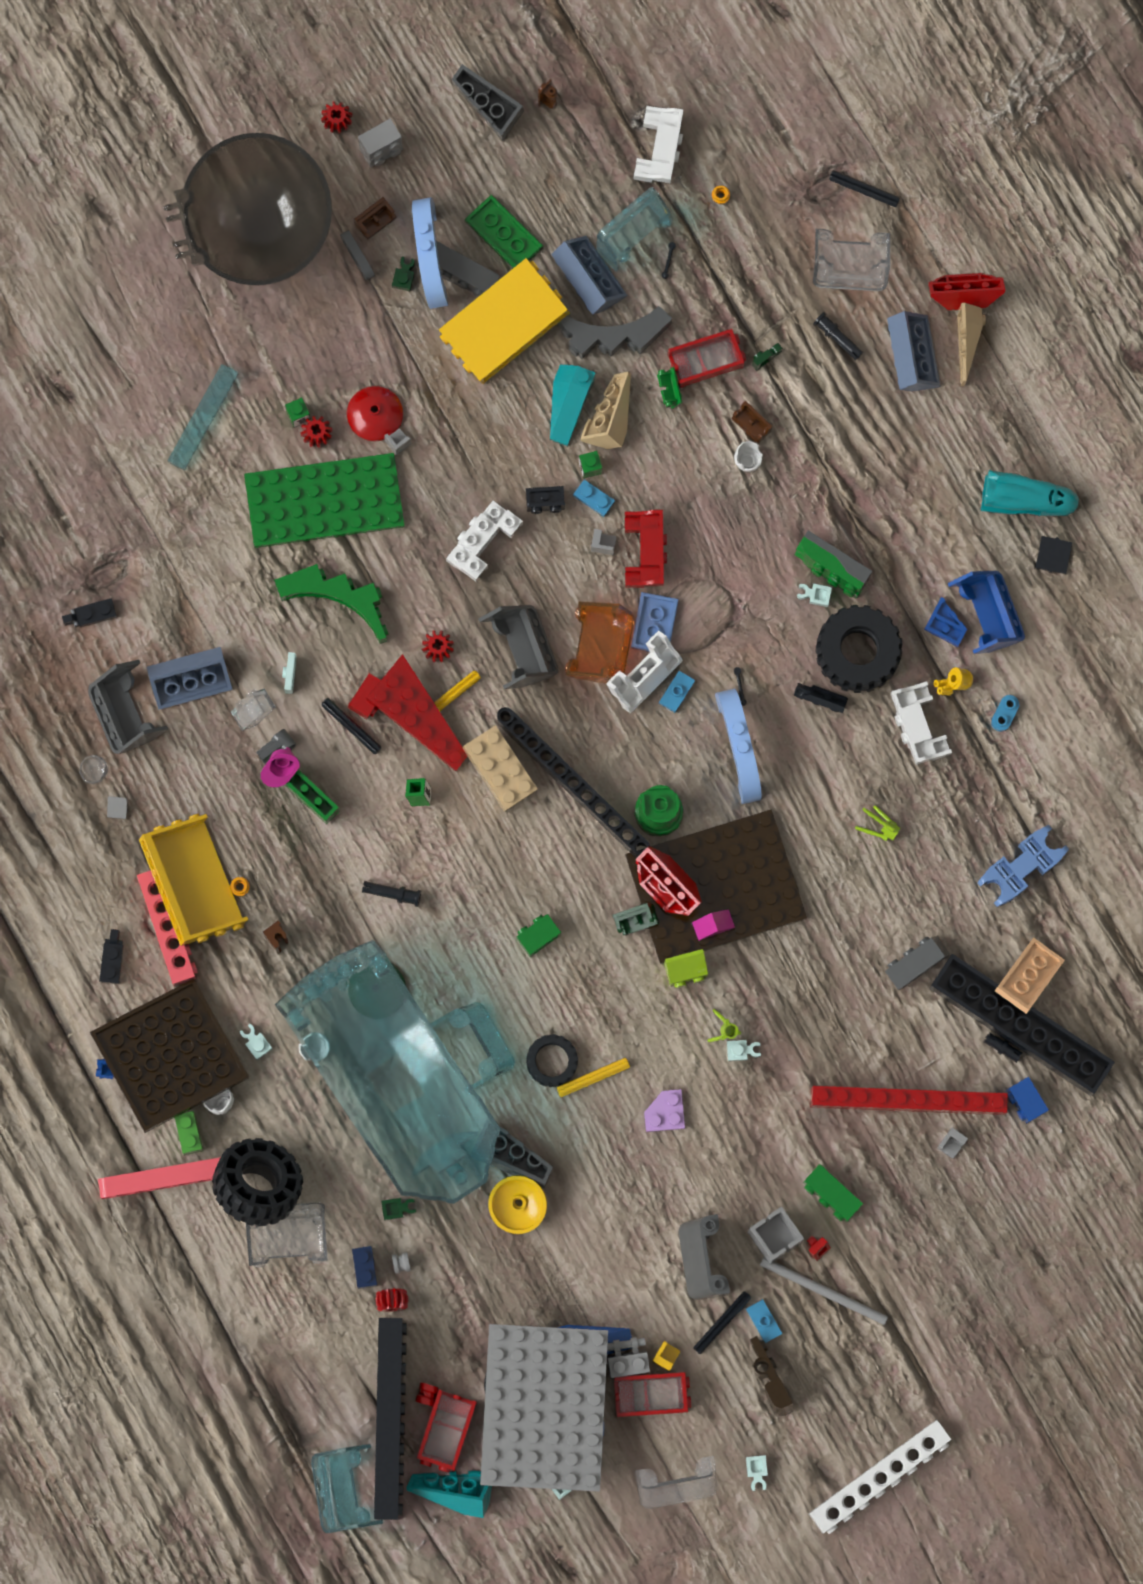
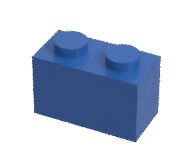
M1029 1077L1006 1090L1009 1102L1012 1105H1016L1018 1117L1021 1121L1025 1120L1026 1124L1049 1111Z

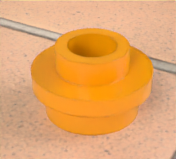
M725 186L715 187L712 191L713 201L717 204L728 202L730 198L729 189ZM719 193L724 194V197L719 198L717 195Z
M237 877L232 880L230 889L234 895L244 896L248 893L250 885L247 879ZM243 884L244 888L242 890H238L237 885Z

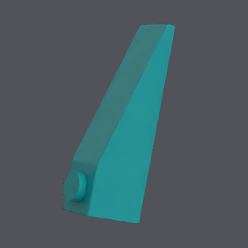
M474 1470L468 1471V1474H456V1472H450V1475H438L437 1473L412 1474L406 1489L461 1514L484 1518L490 1503L492 1486L480 1485L481 1471Z

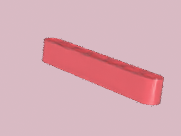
M221 1157L98 1179L100 1198L108 1199L211 1181Z

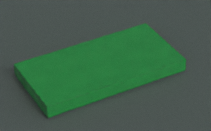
M492 195L465 218V222L512 268L516 267L525 258L530 261L543 248V245Z

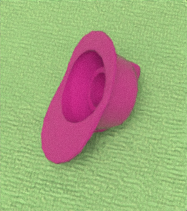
M289 747L275 750L263 767L261 780L267 786L274 788L285 785L299 769L300 762Z

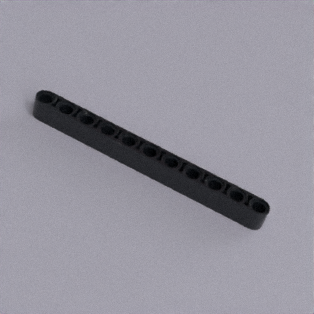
M507 707L501 708L497 712L498 725L635 858L641 854L637 852V847L644 846L647 848L650 846L649 842L515 712ZM503 715H509L511 717V719L506 722L502 721L500 718ZM516 728H522L524 729V732L518 735L514 732V730ZM530 741L538 743L534 748L529 747L527 744ZM549 754L551 759L544 761L541 759V756ZM557 767L565 769L562 774H557L554 770ZM571 780H576L579 783L576 787L568 785ZM589 793L592 795V798L584 800L582 795ZM602 806L606 811L600 814L595 809ZM615 819L619 821V825L612 827L609 822ZM631 833L633 838L625 840L623 834Z

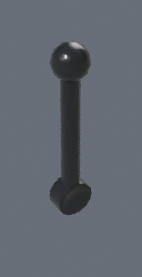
M670 242L668 245L669 253L665 270L662 273L663 279L669 277L668 270L672 252L676 248L674 242Z
M736 667L733 672L737 677L741 705L745 706L747 701L743 695L740 678L741 669Z

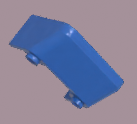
M972 571L948 583L949 587H959V593L963 598L972 600L984 634L979 638V647L972 650L974 654L990 653L1017 644L1025 639V634L1007 585L999 571Z

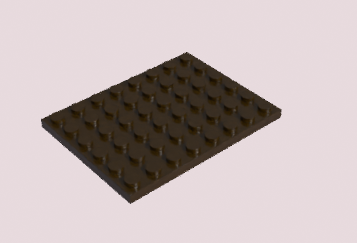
M772 809L650 846L670 855L696 883L702 903L689 916L665 912L639 884L636 858L631 853L625 854L640 904L652 903L656 910L659 924L648 929L660 964H663L667 958L701 949L705 951L807 919ZM646 848L637 850V852L642 853ZM729 909L735 928L699 941L692 922L710 913Z

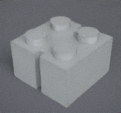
M391 119L358 136L359 149L370 168L374 165L379 166L383 164L385 159L389 157H396L403 150L402 137Z
M782 1206L748 1230V1234L769 1264L782 1257L786 1251L788 1253L804 1240Z

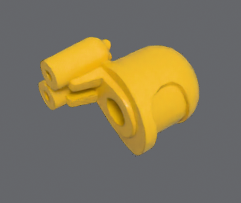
M955 667L950 670L947 679H936L933 685L938 688L937 693L939 695L950 696L953 694V690L969 689L973 684V675L967 669Z

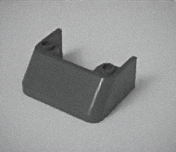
M532 605L500 606L479 618V622H492L493 630L499 635H506L518 669L512 672V681L503 685L504 689L522 688L551 678L558 673V666L539 614Z
M140 660L115 664L91 683L88 688V694L110 748L115 754L124 753L151 742L168 730L167 726L155 728L149 722L142 724L130 696L129 690L133 688L135 682L131 670L140 664Z

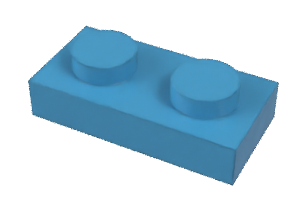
M586 480L582 481L573 494V497L605 517L615 503L614 499Z

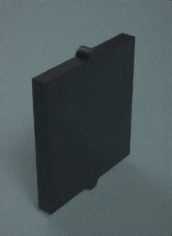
M1042 536L1035 568L1049 571V573L1055 572L1066 575L1072 542L1059 540L1058 537L1054 539Z

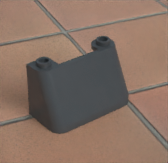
M718 1214L687 1221L679 1227L678 1234L687 1292L694 1300L728 1296L730 1293L729 1283L725 1276L711 1275L706 1239H709V1236L714 1235L719 1229Z

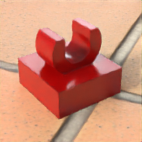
M811 1236L807 1240L811 1247L809 1252L816 1261L831 1248L823 1237L817 1241L814 1236Z

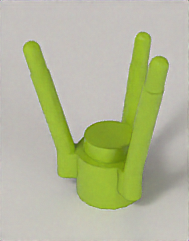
M876 805L873 808L886 822L868 809L862 808L865 813L883 825L881 829L883 834L859 826H855V829L880 837L885 841L888 838L893 841L900 830L897 823L892 821Z
M716 1009L712 1010L724 1024L720 1029L721 1035L709 1038L708 1042L725 1040L726 1038L734 1039L737 1035H741V1031H739L735 1024L730 1023Z

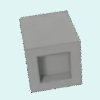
M400 428L390 436L388 434L384 436L385 442L396 456L411 445V438L409 436L406 437Z
M594 529L591 552L613 555L616 536L602 534V530Z
M952 1127L937 1149L953 1159L968 1138Z

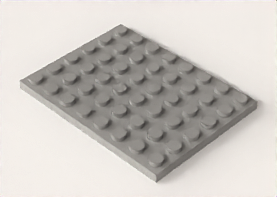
M489 1324L480 1485L600 1491L608 1330Z

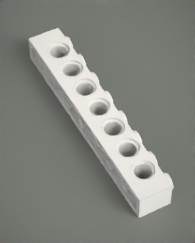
M935 1420L808 1513L822 1533L827 1531L830 1534L838 1528L836 1525L838 1522L843 1520L845 1523L854 1516L853 1511L858 1508L861 1511L870 1504L868 1500L875 1496L877 1499L886 1493L884 1489L887 1486L891 1485L894 1487L901 1482L900 1477L907 1473L909 1476L918 1469L916 1465L921 1461L925 1464L933 1458L932 1453L936 1450L941 1452L949 1446L947 1442L951 1438L938 1420ZM927 1437L931 1438L934 1442L931 1449L925 1448L923 1444ZM910 1449H914L918 1453V1457L914 1461L908 1458V1451ZM894 1461H899L902 1464L900 1472L892 1470V1463ZM879 1472L884 1473L886 1476V1481L883 1484H879L876 1481V1475ZM863 1484H867L870 1487V1493L867 1496L860 1493V1487ZM846 1496H851L854 1499V1505L850 1508L844 1505ZM832 1507L838 1510V1517L836 1519H831L828 1516V1510Z

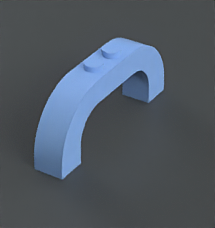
M432 197L413 200L412 216L425 297L430 309L448 306L435 235L434 221H437L435 203Z
M735 688L717 692L715 697L719 713H722L736 765L738 789L742 804L759 801L762 798L759 773L740 698Z

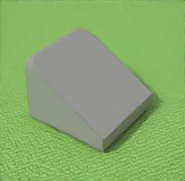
M108 796L107 818L127 819L129 800L122 797Z

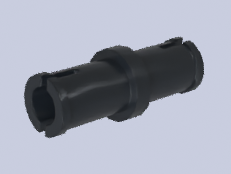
M991 1032L987 1034L986 1039L983 1041V1043L997 1050L998 1054L1007 1056L1015 1063L1018 1062L1023 1053L1009 1045L1008 1041L1001 1040Z

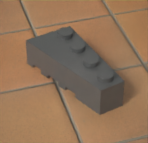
M463 64L452 78L453 85L503 141L523 114V105Z
M436 241L443 279L458 285L462 289L473 292L477 297L497 282L500 275Z
M489 1118L473 1152V1158L511 1175L528 1177L536 1181L544 1189L553 1167Z

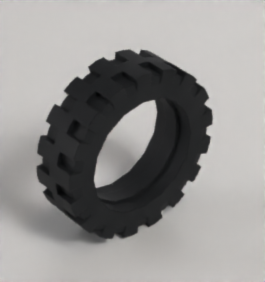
M556 1034L544 1035L535 1040L528 1050L526 1058L528 1072L535 1081L543 1086H560L567 1083L576 1072L578 1066L577 1051L572 1043L563 1036ZM557 1045L567 1053L568 1066L559 1076H546L537 1068L536 1056L543 1047Z

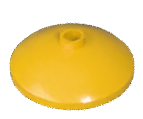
M513 1175L502 1179L495 1185L489 1196L488 1208L492 1220L499 1228L512 1234H524L534 1230L544 1219L547 1211V1199L542 1187L536 1181L522 1175ZM521 1199L523 1204L517 1205L516 1200Z

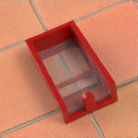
M729 329L668 349L667 355L671 366L675 368L679 388L744 368L746 356L744 351L739 349L738 344H740L738 334H734L733 329Z
M685 1372L614 1377L616 1417L688 1413V1408H691V1396H687L686 1388H690L689 1376L685 1377Z
M442 1390L438 1391L417 1459H420V1464L429 1467L435 1464L439 1466L438 1470L450 1473V1470L455 1471L477 1403L476 1401L468 1400Z

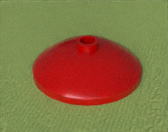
M370 386L361 389L351 398L347 407V420L352 431L360 438L367 441H383L386 434L390 436L400 428L403 421V407L399 398L391 390L380 386ZM374 407L378 409L375 413L371 411Z

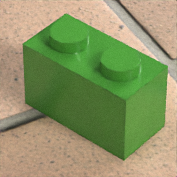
M191 1111L175 1117L184 1156L204 1151L195 1112Z

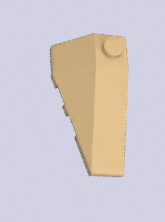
M961 303L957 314L961 386H965L981 330L986 323L985 314H982V308Z
M630 372L619 373L613 376L604 392L605 398L601 404H597L594 408L596 413L592 420L588 419L580 439L582 442L605 449L622 447L628 425Z

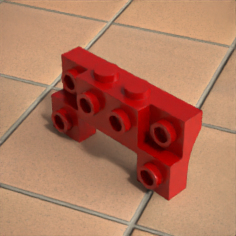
M663 510L625 512V533H640V567H625V588L664 586V564H667V552H663V545H667V534H663Z

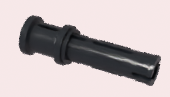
M825 312L813 323L814 326H818L825 333L826 337H831L855 361L863 354V351L838 329V324L833 323L826 316Z
M367 881L363 883L362 893L396 899L401 904L405 902L414 904L415 907L419 906L421 890H408L403 886L399 889Z

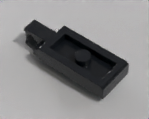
M112 598L70 610L71 614L62 616L65 626L74 624L75 627L80 626V628L117 618Z
M798 683L794 692V696L797 698L805 699L815 705L824 706L834 712L843 713L848 701V697L815 685L809 687Z
M111 929L110 939H105L99 982L120 983L124 946L123 940H119V930Z

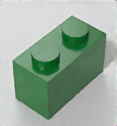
M541 914L533 920V925L529 928L525 926L517 932L519 935L516 936V940L529 957H532L561 936V931L548 914L545 916Z

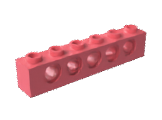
M151 870L138 874L137 878L172 984L177 986L193 978L195 980V974L198 971L195 962L191 963L189 956L192 953L189 944L180 946L179 943L178 948H169L170 942L178 940L174 928L170 931L163 929L164 924L171 922L167 910L164 913L157 911L158 906L164 903L160 893L157 895L151 893L152 888L157 886ZM177 959H185V965L183 967L175 966Z

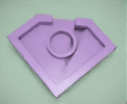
M681 1089L662 1091L644 1112L646 1132L685 1129Z

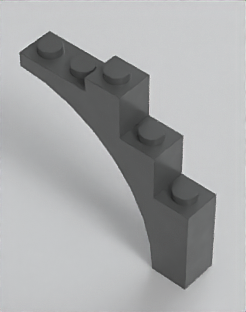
M658 306L648 315L634 322L618 326L589 325L576 321L569 316H566L556 325L567 339L571 338L569 340V351L575 357L579 356L583 359L597 344L600 351L605 355L608 354L610 357L626 342H628L627 345L633 352L637 351L641 354L672 324V318Z

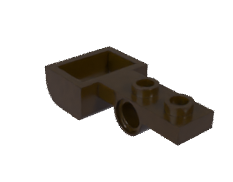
M757 1336L750 1339V1343L758 1357L754 1362V1372L761 1379L769 1378L770 1382L765 1384L766 1397L777 1415L786 1416L794 1412L793 1403L775 1371L777 1366L773 1358H768L765 1352L768 1348L764 1340L760 1341ZM760 1364L768 1366V1370L765 1372H760L757 1368Z

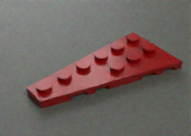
M402 654L366 699L456 771L468 756Z

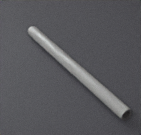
M765 1257L761 1261L760 1266L882 1325H885L888 1316L776 1262L769 1264Z

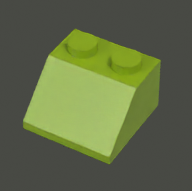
M703 949L665 959L664 967L669 985L675 986V988L686 986V982L689 981L694 983L702 982L705 980L704 977L708 976Z

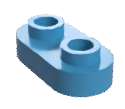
M1007 695L1000 701L991 720L994 730L1003 732L1009 728L1019 708V701L1015 696ZM1008 701L1012 702L1013 707H1008L1006 703ZM1003 718L1005 720V723L1000 724L998 722V719Z

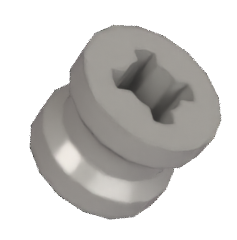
M407 1252L399 1256L396 1254L392 1255L395 1274H399L404 1270L406 1272L411 1271Z

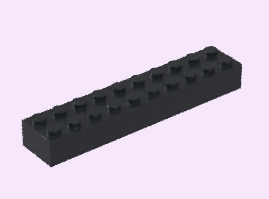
M951 954L929 987L930 990L1089 1096L1095 1094L1115 1061L1035 1008L1031 1007L1026 1014L995 992L999 984L954 954Z
M379 1318L374 1497V1519L399 1520V1516H403V1504H400V1496L404 1495V1484L400 1483V1475L404 1476V1463H400L401 1455H404L405 1443H401V1435H405V1423H401V1415H405V1403H402V1395H406V1383H402V1375H406V1363H403V1355H407V1344L403 1343V1336H407V1323H404L403 1318Z

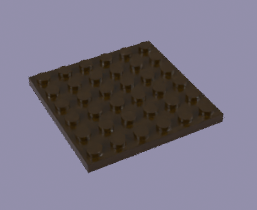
M194 978L90 1032L144 1133L249 1079L248 1074Z

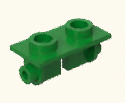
M672 367L667 372L664 369L659 370L657 378L660 388L666 387V390L661 391L663 404L666 405V408L671 407V409H674L682 403V395L679 390L675 368Z

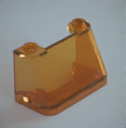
M579 602L575 616L582 626L576 659H570L566 663L565 675L570 678L606 684L618 671L625 674L634 616L631 611L620 604Z

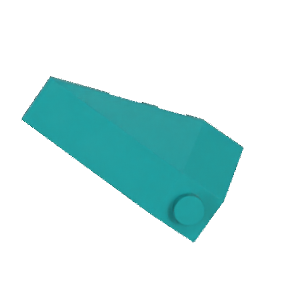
M560 364L553 381L550 440L568 446L594 383L595 372L580 366Z

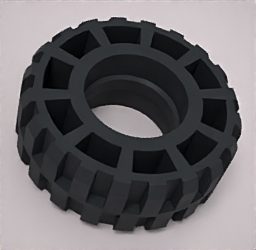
M851 605L850 608L846 609L844 607L839 609L836 614H832L826 623L823 624L817 638L816 660L818 666L822 669V674L830 679L831 684L834 686L837 684L844 691L849 689L854 690V693H861V691H873L876 687L880 688L886 681L892 678L902 657L903 643L902 638L899 636L900 631L898 627L893 625V620L889 616L886 617L882 614L883 611L879 609L875 611L870 609L871 606L864 605V607ZM853 633H862L869 636L877 647V653L873 661L865 665H856L849 662L841 651L844 638Z
M251 1138L244 1139L241 1143H233L230 1148L223 1152L212 1177L213 1193L215 1196L217 1195L216 1200L218 1204L224 1208L223 1210L228 1215L233 1216L235 1220L245 1222L246 1225L267 1226L269 1223L273 1225L279 1223L280 1219L283 1220L289 1216L301 1195L303 1176L300 1174L302 1171L300 1165L295 1162V1157L289 1154L285 1147L275 1144L274 1141H265L262 1138H255V1140H251ZM248 1173L258 1174L267 1179L273 1189L269 1191L257 1190L248 1185L242 1175Z

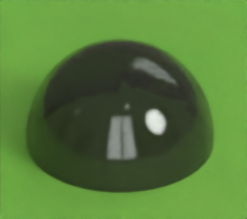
M266 133L241 134L223 140L213 146L192 168L184 188L174 191L177 202L163 206L164 211L179 208L180 212L166 218L167 222L181 220L186 237L184 240L173 242V248L188 245L189 249L188 251L177 253L175 255L176 259L191 257V263L194 267L204 264L220 277L250 286L279 283L304 270L321 251L328 237L332 222L331 193L326 178L316 161L304 149L292 141Z

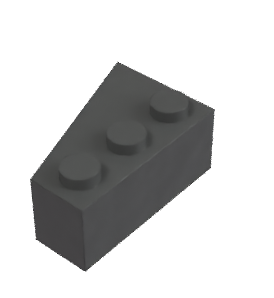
M928 936L918 942L920 945L915 950L910 948L903 953L904 958L900 961L895 959L887 965L889 968L885 972L898 990L904 988L927 970L936 966L938 962L951 955L938 936L931 937L930 939Z

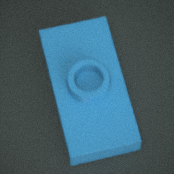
M678 671L659 704L676 713L695 680Z
M763 1299L746 1308L747 1313L765 1343L782 1334Z

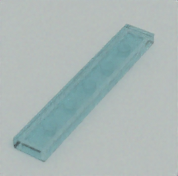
M221 364L167 460L168 463L185 471L238 376L237 371Z

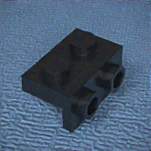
M564 486L526 488L527 512L541 514L543 513L542 511L559 513L561 510H565Z

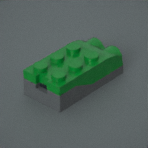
M809 530L799 543L794 554L811 569L815 576L824 577L827 579L828 584L843 589V593L851 598L853 596L858 598L872 574V570Z

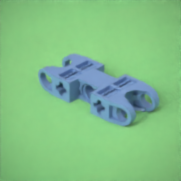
M1050 825L1035 831L1022 841L1018 847L1022 850L1023 854L1013 862L1009 863L1003 856L977 882L980 887L985 883H997L1000 886L1001 894L998 897L999 899L994 902L997 907L1013 900L1028 887L1023 879L1032 871L1037 869L1043 876L1069 850L1066 845L1061 849H1050L1047 847L1045 839L1052 830Z

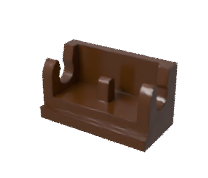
M382 197L354 218V223L368 240L395 220L397 216L394 214V209Z
M746 400L741 404L738 411L735 410L731 418L757 444L772 430V425Z
M279 921L263 931L265 938L277 954L282 951L278 941L281 942L283 939L286 944L289 943Z

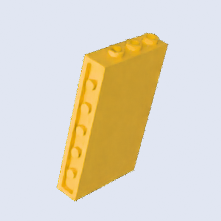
M525 258L439 329L442 334L439 336L446 345L449 343L453 347L451 350L453 355L457 359L461 357L465 362L462 365L469 374L473 372L482 384L570 314L560 301L563 297L556 289L554 291L551 290L549 287L551 282L545 275L542 277L537 272L539 268L533 260L529 262Z
M195 814L186 821L179 819L167 827L164 825L158 826L153 829L154 831L143 834L139 839L180 946L195 941L202 943L207 941L210 936H222L230 929H233V931L244 928V924L248 921L247 916L242 918L204 823L208 818L207 814L201 816L200 814Z

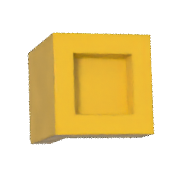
M664 1340L652 1362L669 1372L680 1354V1350Z

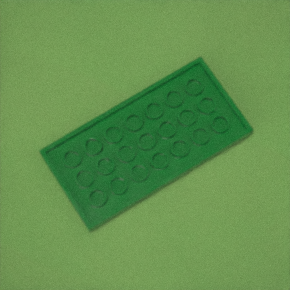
M394 453L244 474L254 548L405 527Z

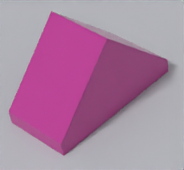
M729 909L710 913L692 922L699 941L735 928Z

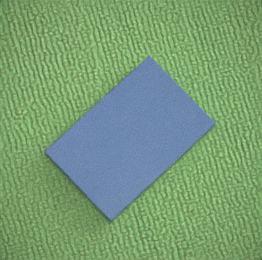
M641 592L631 648L649 651L646 643L658 631L666 635L671 642L679 599Z

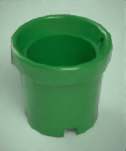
M657 785L642 792L635 803L634 816L636 823L642 831L649 835L659 837L669 835L678 829L683 820L684 809L682 801L668 786Z

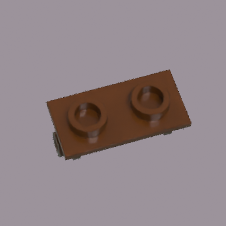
M551 79L547 83L544 82L538 89L539 107L544 104L548 108H555L557 105V90L552 86Z

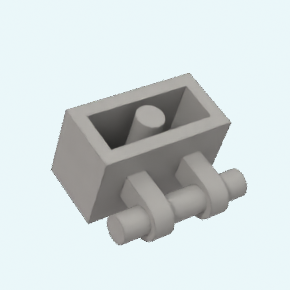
M633 1337L631 1340L620 1342L619 1340H613V1343H607V1351L614 1350L615 1355L607 1356L611 1378L650 1372L647 1351H638L639 1346H646L645 1338L637 1339V1337ZM632 1348V1352L621 1354L620 1349Z

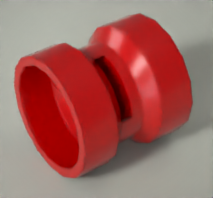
M420 1382V1392L416 1396L415 1402L433 1407L435 1403L434 1396L438 1393L439 1387Z

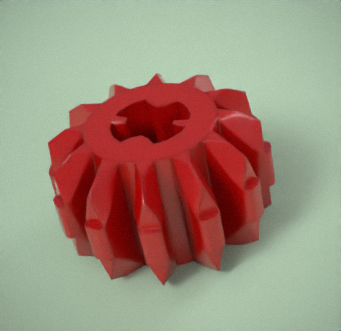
M333 101L332 107L327 104L326 110H322L323 117L321 122L325 123V129L330 128L331 133L337 129L340 134L341 128L347 131V125L352 124L350 118L353 116L352 112H349V106L343 107V102L336 105V102Z
M313 416V421L307 418V425H301L304 431L300 433L304 437V443L310 442V447H313L316 443L317 448H320L321 442L324 445L328 444L326 439L332 438L330 433L333 430L332 427H328L330 425L329 421L323 422L324 418L322 416L319 420L316 419V416ZM319 429L320 433L317 432V435H315L313 430Z
M434 630L432 631L433 637L427 634L426 639L428 641H422V645L426 646L422 648V652L427 653V659L433 656L432 661L434 663L437 658H440L442 663L444 662L443 656L449 659L450 655L448 652H454V648L450 647L454 645V642L449 640V634L443 637L442 630L439 632V635H436ZM436 643H439V645L441 646L440 650L436 649Z
M393 1288L376 1293L375 1299L377 1310L396 1312L408 1308L409 1300L407 1290Z

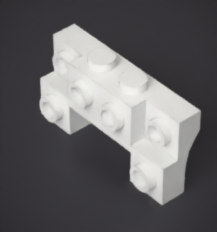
M646 106L643 127L656 129L657 133L652 161L637 158L634 180L651 183L652 180L665 183L671 182L674 162L678 163L680 154L679 151H676L677 145H681L683 134H680L683 109Z
M492 501L483 513L471 520L469 529L461 532L457 538L459 540L457 546L446 558V561L477 582L481 573L488 568V565L478 558L497 535L499 530L512 538L517 528L522 526L523 521L509 510L506 511L496 502Z
M660 631L646 643L650 653L628 675L618 671L606 683L612 695L618 698L623 709L630 714L683 661L671 645L668 637Z
M927 681L891 692V697L897 711L895 716L896 724L902 728V741L904 745L907 744L908 748H910L916 765L952 754V750L949 749L946 741V735L932 739L921 705L933 700L927 687Z

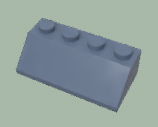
M587 236L566 240L551 254L592 315L607 310L628 296Z
M903 311L887 318L900 390L912 392L941 387L928 315Z
M221 647L147 667L158 710L232 690Z

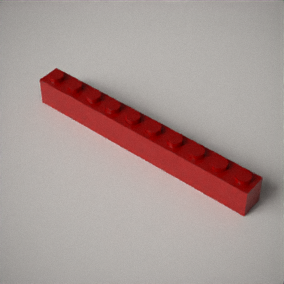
M812 1086L811 1108L1005 1115L1007 1113L1008 1093Z

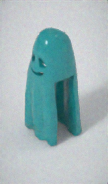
M989 470L988 475L984 478L982 512L1067 516L1076 511L1079 504L1078 495L1074 491L1051 482Z

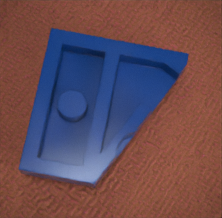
M941 597L924 630L958 647L967 628L959 621L955 612L946 604V600Z

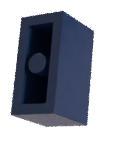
M372 1246L352 1249L357 1288L377 1287Z

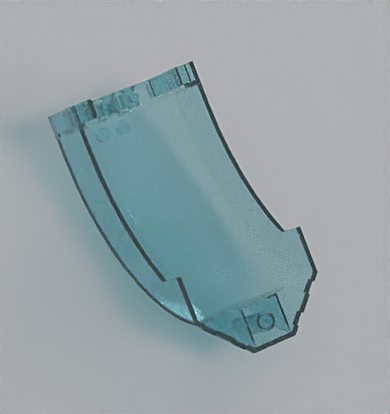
M374 940L342 953L301 979L275 1004L316 1070L400 1195L455 1204L487 1182L488 1170L493 1160L497 1137H499L500 1128L481 1097L474 1091L437 1036L385 952Z

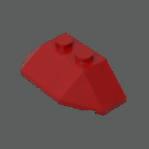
M984 273L944 275L928 282L931 298L947 310H959L961 303L987 308L1006 291L1003 277H995Z
M648 846L636 858L639 884L665 912L689 916L702 903L696 883L670 855Z

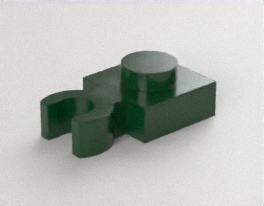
M402 256L400 259L402 268H396L392 288L410 292L414 278V272L410 270L414 267L415 263L414 259H411V263L406 265L404 263L405 257Z
M777 343L765 352H758L753 357L752 366L756 371L770 362L773 357L779 355L783 348Z
M401 1198L382 1200L384 1221L403 1218V1212L409 1214L416 1213V1209L410 1210L408 1208V1204L414 1203L415 1199H408L405 1203H401Z

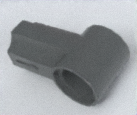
M282 729L272 737L269 743L259 749L256 754L266 765L275 750L286 749L287 747L292 750L296 746V742L285 729Z

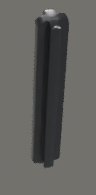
M835 170L830 175V181L890 206L897 207L900 201L898 196Z
M326 698L322 702V707L373 754L376 755L381 750V746L333 701Z
M743 1291L696 1343L693 1349L698 1354H702L749 1302L751 1296Z

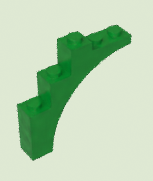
M317 564L274 580L282 601L299 597H318L341 603L365 620L373 630L379 644L387 642L386 636L389 633L386 625H381L379 618H382L379 607L375 608V606L381 604L380 598L383 597L379 587L375 588L374 583L351 590L354 589L351 578L347 579L346 574L323 581L326 579L323 568L319 569Z

